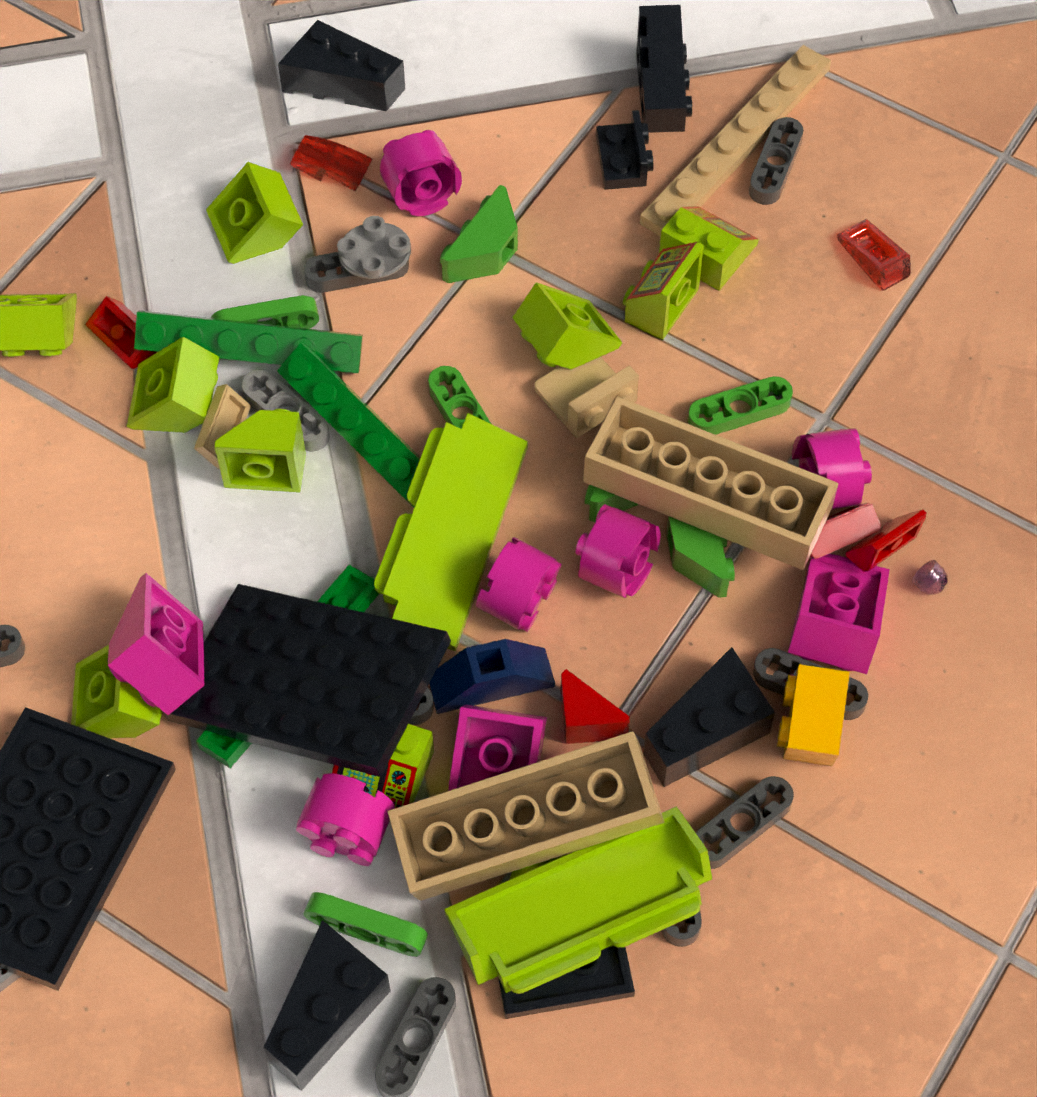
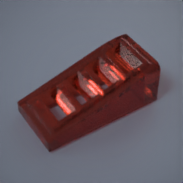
M868 219L837 234V239L882 291L910 276V255ZM866 236L869 237L868 239L862 241L861 243H858V242H857V241L863 239V238L866 237Z

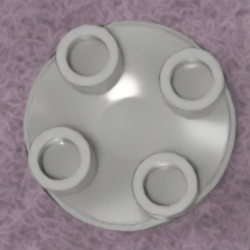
M379 216L366 218L362 225L350 230L337 244L338 256L342 266L351 274L366 279H378L396 273L407 263L411 254V243L407 234L399 227L385 223L384 219Z

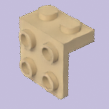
M599 357L572 370L561 366L557 367L536 380L535 392L569 431L578 438L604 422L617 396L633 403L637 401L639 375L630 365L615 373L602 357Z

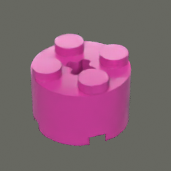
M425 130L420 133L407 135L399 140H391L385 144L383 148L384 156L380 163V174L399 209L402 211L403 209L407 210L413 216H426L446 207L449 204L447 199L453 192L457 195L462 184L461 172L444 142L434 131Z
M855 428L838 429L796 437L792 448V460L799 459V468L839 483L832 509L861 504L864 484L871 482L872 471L869 462L862 459L858 431Z
M603 505L597 514L590 534L583 533L578 540L575 551L576 555L581 556L578 576L582 580L618 596L627 598V594L632 597L642 587L652 569L653 564L648 562L647 559L651 549L658 552L661 537L659 526L615 507Z
M512 537V542L508 541L487 576L489 578L487 586L490 587V590L487 592L481 589L476 601V607L517 630L522 629L528 632L539 613L537 608L541 600H547L557 583L555 578L562 564L550 555L516 537Z
M326 773L323 774L321 780L319 777L316 778L298 819L296 831L312 841L310 849L322 856L333 857L336 852L347 856L348 859L356 864L370 866L373 858L377 855L389 825L388 811L395 809L394 803L379 790L375 797L364 792L366 783L357 779Z

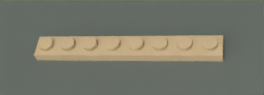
M802 45L641 213L640 224L661 237V230L681 207H701L769 135L773 123L780 118L786 117L830 70L831 60Z

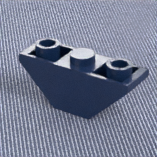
M502 639L463 649L436 669L429 686L436 713L441 714L458 710L466 704L475 706L555 687V680L545 648Z

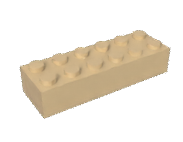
M618 396L585 456L583 482L801 570H804L829 516L839 484Z
M634 731L388 811L409 892L420 901L665 823L640 743Z

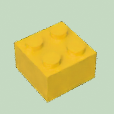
M799 664L795 676L788 675L782 706L790 707L789 717L782 716L777 739V747L784 748L783 759L833 766L839 756L850 672Z

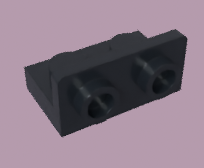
M639 110L632 111L631 123L596 126V139L604 190L647 186V173L653 171L654 168L652 150H646L645 144L649 143L648 124L641 123Z

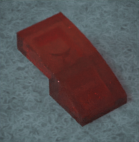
M305 135L290 165L320 182L323 176L326 175L356 192L372 158L337 142Z

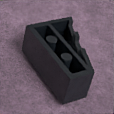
M681 5L639 6L636 61L642 123L648 124L649 133L685 132L686 117H692V96H686V90H689L690 78L689 69L684 68V64L687 62L686 43H683Z
M319 20L309 28L278 63L283 93L293 94L294 90L313 93V98L324 100L325 96L344 99V103L348 105L387 111L406 89L403 60Z
M732 647L645 734L643 754L663 787L771 732L775 711Z
M323 920L264 1045L269 1063L301 1091L391 992L388 974Z

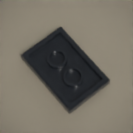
M614 945L601 950L599 958L524 993L518 994L513 991L506 993L498 977L505 1019L629 998L635 995L626 947H616Z

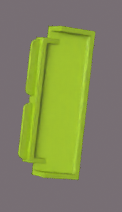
M467 413L462 429L446 422L444 428H435L430 432L407 493L409 503L415 506L412 514L405 513L397 519L374 581L375 590L383 595L384 602L396 605L392 619L447 631L451 639L447 649L457 650L525 457L528 441Z
M676 806L662 813L665 823L572 852L445 908L447 920L477 984L480 985L498 976L506 993L510 991L518 994L524 993L599 958L601 950L609 946H628L696 915L700 911V905H702L698 886L712 880L707 848Z

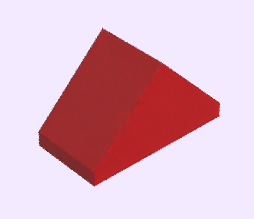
M565 669L561 673L560 694L565 744L601 742L629 733L630 716L569 670Z

